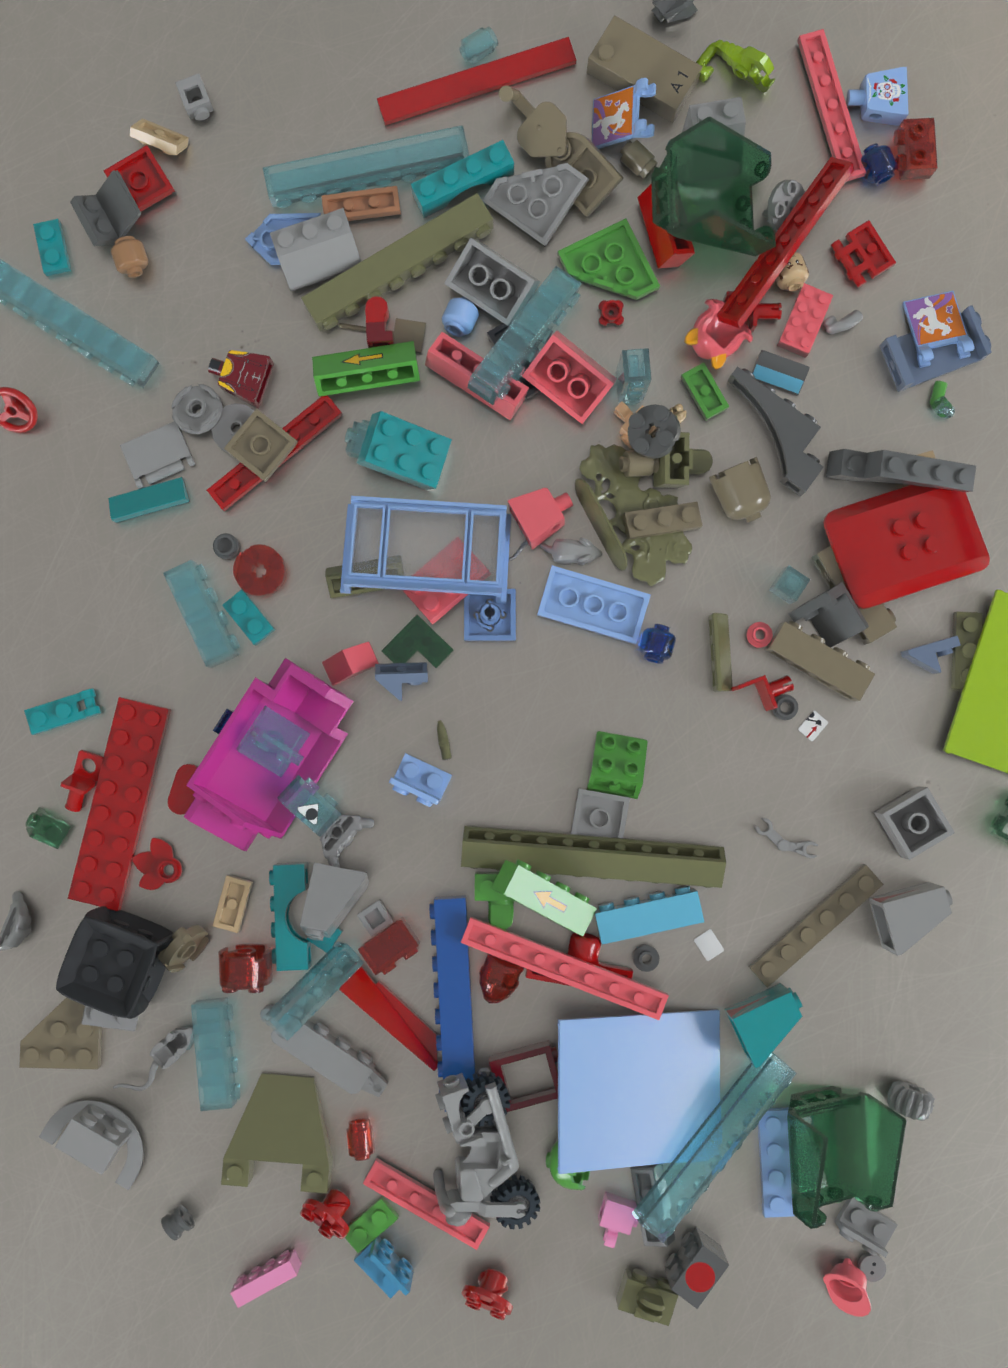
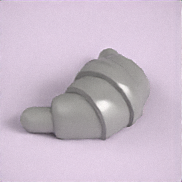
M340 814L332 822H329L325 826L326 829L320 838L324 857L328 860V864L339 867L338 858L340 857V852L352 843L357 831H361L362 828H372L374 820L371 818H361L359 815Z
M16 891L12 895L13 903L10 906L9 914L0 932V951L18 947L31 932L30 923L32 916L29 915V910L23 901V894L20 891Z

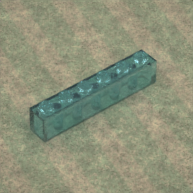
M556 266L472 373L467 388L492 405L495 404L498 398L503 400L511 389L509 385L513 379L517 381L525 370L523 366L527 360L531 363L538 354L539 349L537 347L540 343H547L553 333V330H551L555 324L559 326L567 315L566 309L568 307L573 308L581 296L578 294L581 282Z

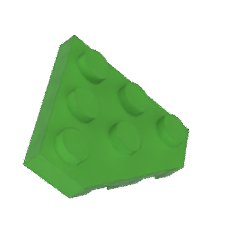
M626 218L557 252L569 278L634 300H638L660 288V284Z

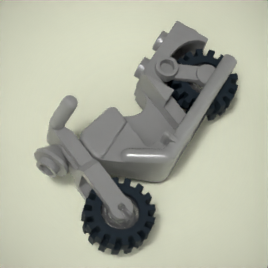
M489 1068L480 1069V1077H478L477 1073L472 1074L474 1078L472 1081L469 1078L465 1080L463 1073L450 1075L443 1080L437 1081L440 1093L435 1094L440 1110H446L447 1116L442 1119L447 1134L452 1132L456 1143L460 1144V1146H471L467 1156H458L455 1159L456 1185L458 1189L446 1191L443 1172L438 1169L433 1173L436 1198L441 1212L446 1216V1222L450 1225L462 1226L470 1219L472 1212H477L478 1215L483 1217H496L498 1223L501 1222L503 1227L506 1228L509 1225V1228L513 1230L515 1225L522 1229V1223L524 1222L530 1225V1218L532 1217L535 1220L537 1218L536 1211L540 1212L539 1204L541 1202L531 1180H526L525 1176L520 1175L518 1180L517 1176L513 1175L519 1168V1162L505 1117L507 1114L506 1108L510 1109L509 1100H511L505 1083L501 1077H496L495 1073L490 1072Z

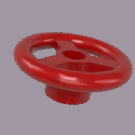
M0 387V396L2 395L5 403L4 411L0 413V426L16 433L31 430L36 425L38 419L34 403L27 395L17 389ZM10 417H19L28 422L23 425H15L6 420Z

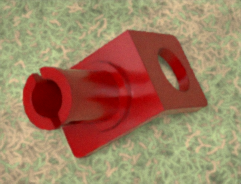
M733 291L726 292L723 299L724 303L728 300ZM758 303L749 316L750 331L754 332L758 319L780 320L782 310H779L782 308L781 303Z
M766 675L734 686L731 689L735 691L755 683L766 711L778 708L774 697L793 691L794 685L792 683L783 687V684L792 681L788 675L768 683Z
M85 750L78 752L73 774L62 781L60 785L69 790L65 804L67 810L73 812L82 810L85 794L97 784L104 760L102 756ZM84 759L94 761L96 768L93 772H88L83 768L82 762Z

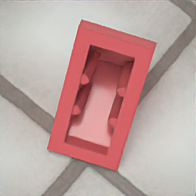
M368 641L341 650L323 661L322 664L333 686L374 668L375 664H379Z

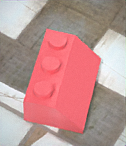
M556 331L550 337L522 375L523 378L581 424L585 422L617 380L615 376L559 331Z

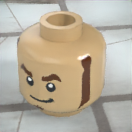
M794 253L775 280L780 289L793 292L803 287L809 277V270L804 257L800 253Z

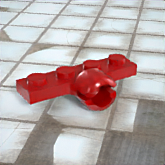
M576 933L571 935L566 954L632 979L633 970L631 968L604 964L598 961L601 942L598 937L589 933H585L583 937ZM526 969V978L567 985Z

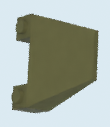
M261 1073L224 1155L221 1185L248 1187L253 1178L255 1161L303 1164L300 1191L327 1194L331 1185L333 1154L314 1076Z

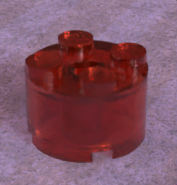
M239 944L236 945V950L228 952V947H225L218 952L219 984L222 987L223 993H234L238 990L247 989L249 993H261L264 991V986L273 981L272 948L269 947L265 950V945Z

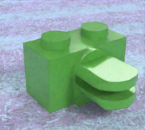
M475 871V901H488L489 923L504 930L508 929L513 923L514 900L491 889L500 871Z

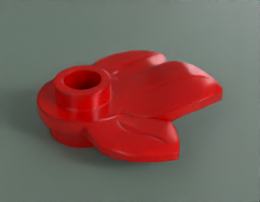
M159 838L151 839V851L139 853L132 858L136 868L144 874L139 882V886L147 890H155L164 883L175 882L182 874V865L178 859L174 858L172 847L169 843ZM167 865H171L174 868L172 874L166 872Z

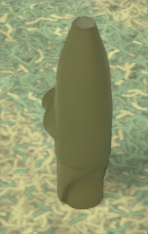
M440 720L437 724L438 742L442 760H448L452 758L446 728Z

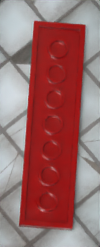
M122 697L118 698L103 757L104 760L96 784L67 899L99 907L105 906L107 909L115 911L121 910L133 863L132 858L135 855L171 709Z

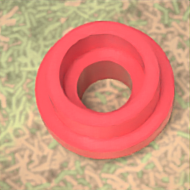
M756 622L748 628L746 637L752 646L762 648L771 642L773 633L768 624ZM757 630L764 632L763 639L756 637Z

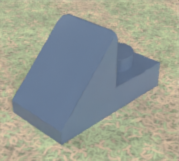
M953 636L901 651V656L932 674L941 673V668L937 656L941 657L953 653L952 648L961 645L958 636Z
M427 662L375 664V680L402 701V683L420 685L422 682H428Z

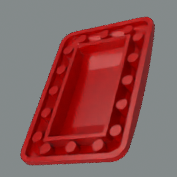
M910 485L835 509L824 517V528L845 586L859 609H868L980 572L987 568L990 562L988 550L966 492Z

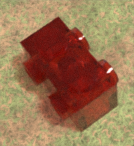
M934 118L903 119L898 129L895 130L893 137L894 145L898 149L895 169L899 171V180L930 179L938 168Z

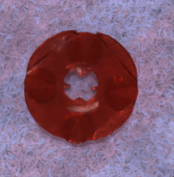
M257 544L250 546V548L241 552L236 557L233 575L243 591L253 596L264 597L275 594L282 586L286 577V566L284 559L276 550L266 545ZM258 564H264L263 567L267 570L266 574H262V577L257 578V574L253 572L255 566L258 568Z

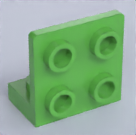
M598 731L587 790L638 799L643 785L648 741Z

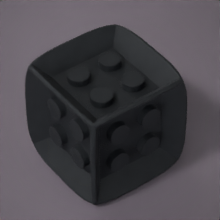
M105 906L90 910L85 914L71 940L58 974L56 990L63 996L100 1012L121 1018H135L146 1010L157 991L166 969L158 959V955L173 941L172 936L174 933L157 923L123 910L115 911L107 909Z

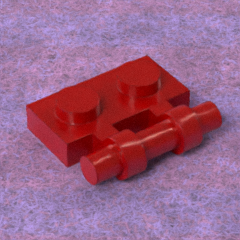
M870 220L847 233L845 237L849 244L845 247L840 239L830 245L835 252L834 257L837 262L841 261L848 272L846 276L850 281L853 280L857 288L866 283L862 276V273L865 271L873 279L896 264V261ZM853 252L856 253L861 261V264L858 266L855 265L850 257V254Z

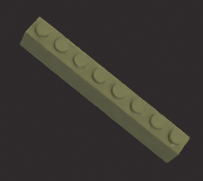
M478 193L304 295L301 299L320 331L323 329L329 330L339 323L338 320L343 317H351L357 314L361 309L360 307L364 306L371 297H382V294L389 290L395 291L402 287L404 281L412 276L417 278L429 266L444 262L448 255L454 251H463L470 238L482 239L488 236L492 231L491 229H493V218Z

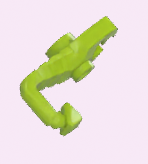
M718 40L711 43L696 61L697 64L703 66L699 80L702 82L707 81L714 71L712 66L706 65L715 53L721 56L729 66H732L733 72L738 78L747 80L763 93L767 92L775 82V78H769V75L774 70L770 58L766 53L758 51L751 46L742 48L734 43ZM762 70H763V71L765 72V74H766L764 77L761 76V74H760V72H761Z

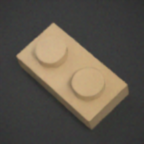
M143 118L130 127V137L139 140L144 145H152L159 148L168 155H178L188 147L189 137Z
M231 875L226 876L213 927L235 933L240 931L253 881Z

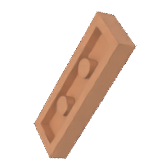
M397 186L321 195L324 214L344 208L348 221L401 214Z

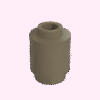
M629 140L620 151L622 154L620 161L637 177L641 176L643 179H646L658 164L654 160L655 156L638 140H635L633 143Z
M635 450L625 451L619 459V469L621 472H624L626 477L651 476L652 473L658 472L659 458H648L637 453Z

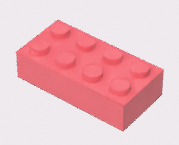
M804 283L798 293L777 346L806 358L810 353L833 295Z

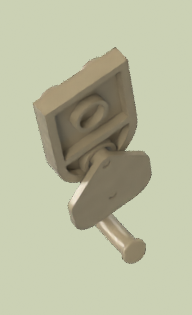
M507 85L502 86L498 93L499 98L504 102L511 100L527 118L517 132V140L520 146L531 157H545L546 168L568 163L589 179L574 202L579 210L586 217H589L624 177L586 136L575 132H567L566 116L554 103L546 101L534 108L519 90Z

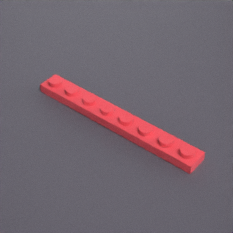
M470 917L461 943L657 1020H660L669 997L668 993L474 917Z

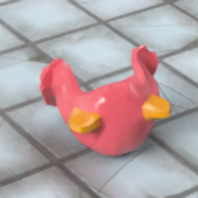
M707 299L705 304L709 308L698 317L693 329L687 332L684 342L687 345H692L699 357L711 360L712 367L717 370L724 365L728 356L738 350L743 340L747 339L750 343L753 341V336L746 323L739 329L719 322L717 314L725 303L718 299Z

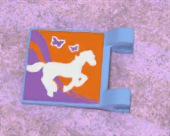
M641 78L637 80L634 86L593 99L592 143L597 149L633 138H649L654 136L655 125H647L646 119H639L640 97L648 98L656 95L655 83L648 85V79Z
M954 291L903 302L902 305L915 343L917 361L920 368L931 365L930 360L934 359L933 348L957 344V353L960 359L971 356L970 351L975 349L974 344L967 335Z

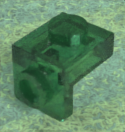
M41 807L35 813L32 812L29 815L25 825L29 837L56 849L59 848L71 828L69 823L47 814Z

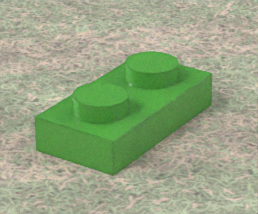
M704 362L681 375L683 383L705 421L729 408L727 401Z
M381 1196L348 1224L350 1231L345 1239L359 1253L398 1219L399 1215L386 1199Z

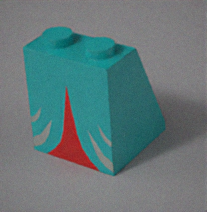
M781 983L725 1008V1012L744 1053L755 1068L760 1067L803 1017L799 1010L803 1006L796 992L793 993L791 988H786Z

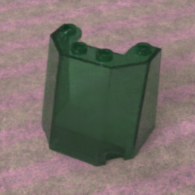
M712 117L705 118L669 140L665 148L667 151L666 157L660 168L655 167L651 174L653 223L676 238L755 257L776 247L774 229L766 225L754 230L752 186L763 181L769 175L772 166L771 152Z
M835 1086L791 1094L787 1122L793 1215L802 1221L805 1226L815 1229L826 1224L827 1216L819 1209L825 1205L855 1198L868 1210L874 1212L893 1207L907 1122L906 1118L868 1093L844 1094L841 1088Z

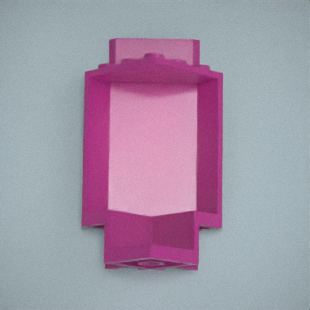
M287 658L283 660L269 684L255 677L187 783V786L195 791L193 794L195 800L184 815V818L246 852L258 833L268 839L271 836L282 839L298 814L297 807L303 806L348 735L338 725L354 701Z

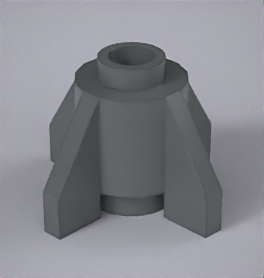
M653 0L654 8L651 11L660 22L665 20L669 23L690 18L698 9L693 4L694 0Z

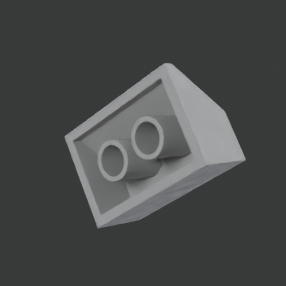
M344 208L270 232L290 291L338 276L361 262Z
M470 238L444 284L509 326L527 305L541 281L479 240Z

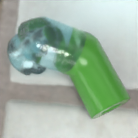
M935 381L930 398V406L938 416L949 419L955 414V407L945 397L948 384L943 381Z

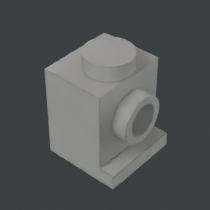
M198 73L175 82L190 120L195 118L201 121L208 118L209 112L214 111L200 74Z

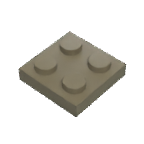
M256 408L224 449L266 483L298 442Z

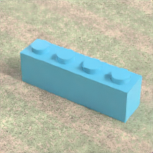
M690 886L675 888V893L665 895L664 891L649 894V899L639 900V897L625 899L624 904L614 906L613 902L598 905L599 909L596 910L594 915L601 944L703 923L704 917L698 891L690 889Z

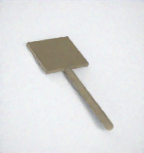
M396 318L394 331H392L394 344L414 341L415 351L422 353L426 323ZM339 324V327L343 329L366 332V327Z

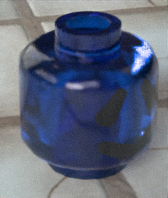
M875 143L864 149L861 162L866 170L864 177L867 182L880 185L894 177L897 162L889 146H879L878 143Z
M655 624L654 628L644 630L639 646L640 653L644 655L643 659L663 664L665 660H669L672 657L676 637L669 632L670 628L668 626Z

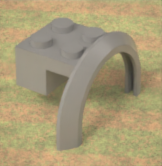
M94 1100L73 1102L58 1110L49 1119L39 1137L53 1145L69 1122L55 1147L101 1175L111 1165L119 1149L127 1141V1160L115 1183L129 1190L142 1166L143 1144L136 1126L128 1116L110 1104Z

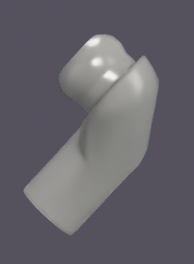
M854 310L838 322L835 316L828 317L823 321V326L827 329V333L835 334L849 330L861 322L863 316L859 310Z

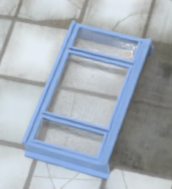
M351 496V504H348L340 593L351 594V587L494 595L496 596V603H506L511 514H506L507 505Z

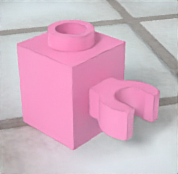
M605 1191L598 1214L599 1226L606 1228L603 1236L605 1246L614 1248L618 1232L630 1235L632 1227H637L640 1212L634 1200Z

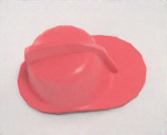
M845 1258L843 1263L836 1264L830 1273L825 1274L823 1280L830 1298L839 1309L847 1314L863 1317L871 1311V1304L866 1292V1275L853 1265L850 1258Z

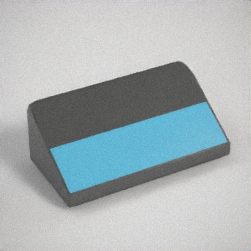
M761 350L752 373L755 376L754 379L761 383L799 395L810 367Z

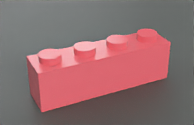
M444 332L440 333L428 350L425 366L507 419L511 420L524 402L529 387Z

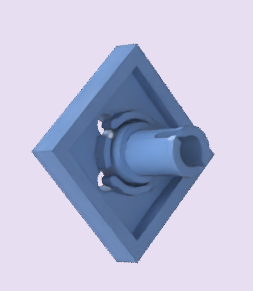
M507 589L506 603H496V596L468 594L464 598V641H516V589ZM503 612H505L506 615H507L506 618L501 619V618H500V613H501L502 617H504L505 614H504ZM487 625H493V627H494L493 631H491V632L487 631L486 628H488L489 630L492 629L491 626H487Z

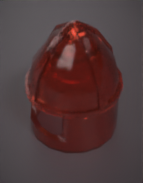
M487 954L485 962L479 971V983L484 999L488 1003H500L509 998L518 988V979L524 967Z

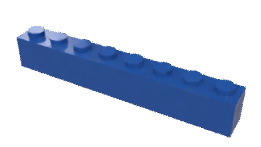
M466 895L435 897L434 903L429 904L430 919H435V930H431V945H436L437 956H432L433 972H438V982L433 984L434 998H439V1008H435V1024H440L441 1035H436L437 1051H442V1061H438V1077L445 1079L450 1075L463 1073L465 1080L469 1078L472 1081L474 1080L472 1074H475L469 946L461 943L468 925Z

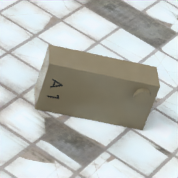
M614 15L588 58L586 73L616 91L634 86L637 80L647 78L648 85L656 84V95L648 98L640 97V105L673 123L698 83L703 66Z

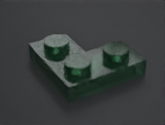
M418 615L382 650L393 663H407L417 652H420L436 669L454 651Z

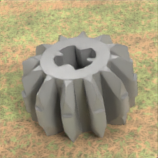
M896 1081L892 1083L887 1094V1104L892 1110L913 1120L923 1121L929 1118L930 1113L933 1111L935 1100L930 1092L909 1082Z

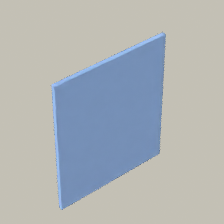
M720 1010L662 1013L660 1020L644 1014L558 1019L557 1169L559 1174L720 1158Z

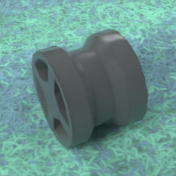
M183 1205L177 1206L174 1209V1213L171 1215L167 1214L161 1219L164 1231L172 1240H178L182 1236V1232L190 1231L195 1226L191 1213Z

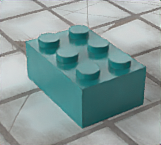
M379 411L371 416L357 464L425 490L436 489L452 439Z

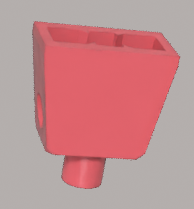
M542 488L508 500L509 510L531 549L536 548L565 525L562 511L573 506L567 492L553 498L548 488Z

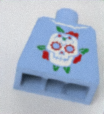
M907 67L865 75L860 89L848 90L847 106H860L861 119L863 121L902 126L909 114Z

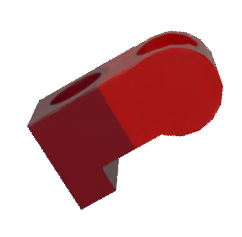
M371 297L365 306L368 348L394 344L393 332L386 329V322L389 319L387 302L382 297Z

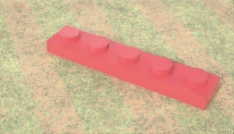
M378 1158L374 1161L363 1181L365 1186L476 1250L490 1227L489 1222L473 1213L467 1223L462 1226L448 1224L446 1216L440 1210L435 1191Z

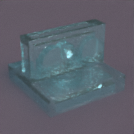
M265 705L236 749L238 752L282 777L291 762L299 766L304 756L299 750L310 733Z

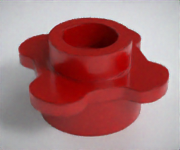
M620 300L601 301L598 306L601 310L599 323L603 326L612 323L618 326L624 322V317L622 316L623 302ZM609 311H613L614 314L610 315Z

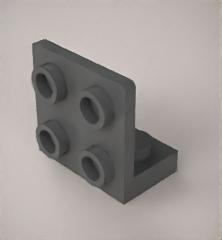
M113 170L96 195L74 196L70 201L93 246L115 245V241L125 237L141 216V211L118 170Z
M843 582L789 613L793 622L804 618L805 621L810 619L821 638L826 641L825 644L830 648L869 627Z

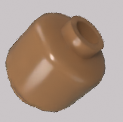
M125 236L117 239L115 245L111 248L114 264L119 273L127 274L129 278L138 277L143 274L142 270L148 266L149 262L141 241L133 236Z

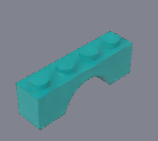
M501 140L412 183L413 198L423 218H426L446 208L453 198L473 186L480 184L492 186L497 178L513 176L514 160L504 140Z
M308 862L277 863L273 865V870L269 871L270 886L274 885V896L270 897V910L275 913V922L271 923V937L275 938L276 948L272 949V963L276 964V971L308 970L312 966L311 942L295 931L289 917L290 906L294 898L309 888Z

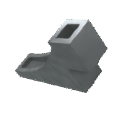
M737 366L727 382L743 394L766 424L773 438L781 464L783 478L780 482L799 496H802L824 468L819 464L820 460L816 456L803 452L821 427L813 416L801 413L796 409V405L792 401L780 398L775 394L776 391L770 385L765 383L762 385L754 379L755 376L752 372L745 368L740 369Z
M840 449L829 451L826 477L847 481L896 483L973 492L976 465L888 450L867 453Z

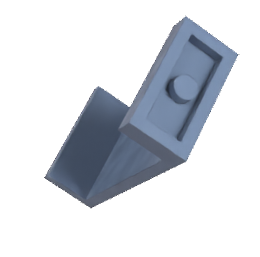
M973 305L968 306L961 313L967 335L972 339L975 348L973 351H970V357L960 359L957 353V344L933 348L934 359L930 360L931 365L920 368L911 333L898 338L896 335L890 336L879 345L898 392L981 361L992 353L990 339L984 334L981 327V317L978 312H975Z

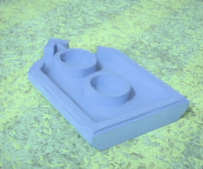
M321 213L269 214L263 220V223L245 238V241L270 265H281L270 232L321 216Z

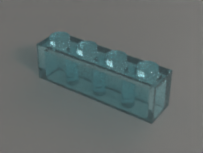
M190 560L164 572L165 579L206 667L213 668L239 656L237 651L240 648L238 640L234 634L230 635L226 625H229V621L224 611L219 612L215 603L218 601V597L212 587L208 588L205 579L208 576L202 564L198 565L193 560Z
M337 942L262 1018L279 1037L288 1041L364 962L348 944Z
M228 997L197 1000L191 1005L200 1111L233 1108L237 1099H240V1085L235 1082V1073L238 1072L237 1057H233L232 1049L235 1046L236 1037L234 1030L231 1031L230 1020H233L232 1004H228Z

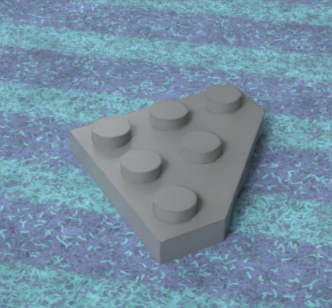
M568 163L560 164L551 168L497 178L484 197L483 202L546 246L589 179Z

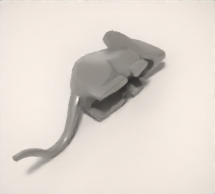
M582 537L579 541L556 539L553 546H548L544 542L539 545L544 551L552 554L553 560L556 563L562 565L578 563L583 566L585 563H589L602 556L601 550ZM527 540L521 544L517 552L509 558V561L515 559L522 552L525 546L528 545Z
M192 1027L176 1028L153 1047L149 1055L153 1057L154 1061L150 1067L149 1078L146 1084L134 1086L121 1083L113 1086V1088L124 1087L135 1091L147 1089L152 1084L159 1065L162 1069H166L176 1062L186 1050H190L194 1042V1029Z

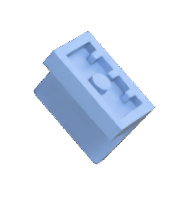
M405 753L395 776L391 777L389 783L394 785L392 790L405 796L412 793L418 796L416 801L431 807L433 804L437 805L440 803L452 774Z

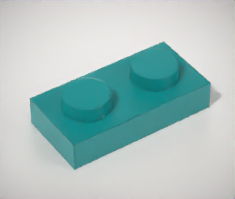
M59 219L33 224L43 273L46 276L71 271L62 224Z
M243 589L222 605L255 646L276 630Z

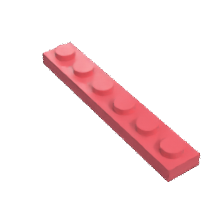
M824 29L800 35L797 42L831 155L834 158L853 162L854 171L847 181L864 177L867 171L861 162L863 161Z

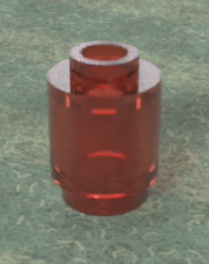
M365 1118L349 1121V1128L346 1129L349 1156L354 1157L356 1161L367 1160L375 1152L373 1126L370 1125L369 1119Z

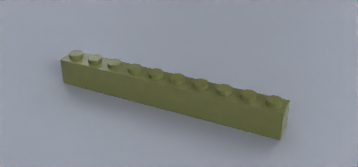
M464 826L461 867L473 869L484 868L500 871L505 860L516 863L518 859L532 866L530 871L536 873L538 870L549 875L558 874L575 877L643 881L656 884L668 883L681 886L693 885L706 888H722L726 868L724 847L473 826Z

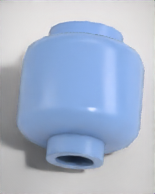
M453 298L449 301L441 319L445 330L449 334L461 337L471 333L478 319L479 312L474 303L467 298Z

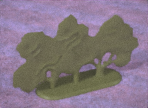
M600 444L596 446L591 445L590 456L581 461L579 469L583 476L595 481V492H593L585 480L578 478L575 480L577 497L613 564L621 571L625 570L628 565L626 552L632 554L634 559L633 577L640 581H647L649 586H653L665 579L666 561L669 560L675 564L687 563L688 556L692 552V544L683 531L631 540L626 538L623 544H621L612 526H617L626 534L622 518L625 512L678 505V497L668 494L663 496L660 491L653 488L642 491L638 487L642 476L626 477L624 472L620 471V457L623 456L625 451L633 450H625L623 447L615 444L607 448ZM601 474V479L597 481L596 475ZM608 478L610 480L609 489L601 493L604 490L601 484ZM611 493L614 497L607 498L606 496ZM602 499L607 500L614 505L616 509L615 518L608 520L599 501ZM635 545L640 546L638 550H633L631 547Z

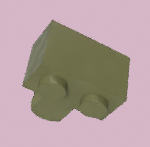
M681 432L679 440H676L672 446V451L659 458V469L657 473H654V488H680L689 485V474L700 475L706 473L712 467L713 459L710 452L704 449H690V433Z
M625 1269L616 1302L618 1310L653 1323L657 1322L669 1326L678 1294L671 1290L667 1278L659 1277L656 1279L648 1276L646 1272L640 1269H633V1271Z

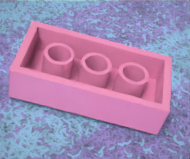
M295 1249L284 1251L277 1259L271 1258L265 1263L266 1265L262 1267L257 1266L251 1270V1273L247 1275L242 1274L236 1279L237 1281L233 1285L230 1294L238 1308L297 1276L302 1263Z

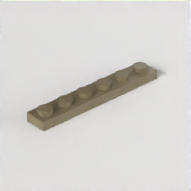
M863 864L748 967L768 988L884 884L867 865Z

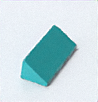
M183 477L108 498L111 520L115 523L190 502Z

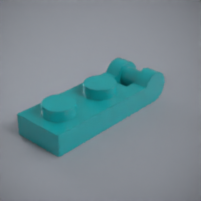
M94 688L24 710L31 735L40 734L101 714L100 706H96L94 699L96 697ZM81 701H84L86 709L81 711L79 705Z

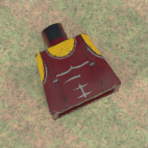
M229 350L225 362L215 358L211 359L208 372L220 376L218 385L223 391L259 409L274 362L267 355Z

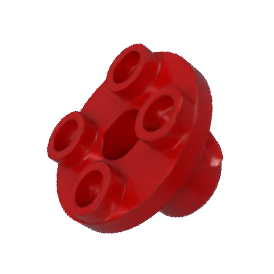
M331 1189L326 1194L322 1203L314 1199H307L303 1204L300 1215L307 1221L318 1225V1231L324 1237L331 1239L334 1235L339 1239H343L350 1231L349 1226L342 1218L350 1206V1199L342 1191Z
M486 1269L480 1273L478 1278L479 1287L465 1285L463 1287L462 1295L466 1299L465 1305L474 1310L484 1308L490 1311L492 1317L505 1320L506 1315H510L513 1309L512 1304L502 1297L503 1293L508 1291L506 1275L496 1269Z

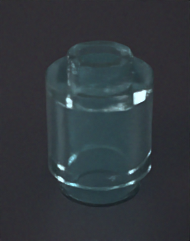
M489 26L485 29L481 27L461 40L459 51L466 62L470 61L472 64H475L494 52V48L498 46V40Z

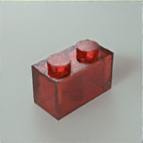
M401 917L362 944L358 951L375 976L380 972L386 975L397 966L395 962L400 958L404 957L407 960L418 952L416 947L419 946L420 941L404 917Z

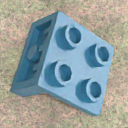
M378 1236L355 1256L354 1261L390 1299L399 1290L405 1296L410 1292L414 1273L412 1271L413 1268L408 1260L403 1257L400 1258L394 1252L393 1245L384 1238L382 1240Z

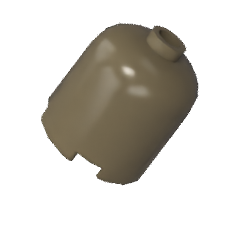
M757 457L749 460L751 465L746 461L719 472L720 478L716 474L709 477L724 512L731 519L740 520L745 518L747 523L762 517L760 512L770 504V491Z

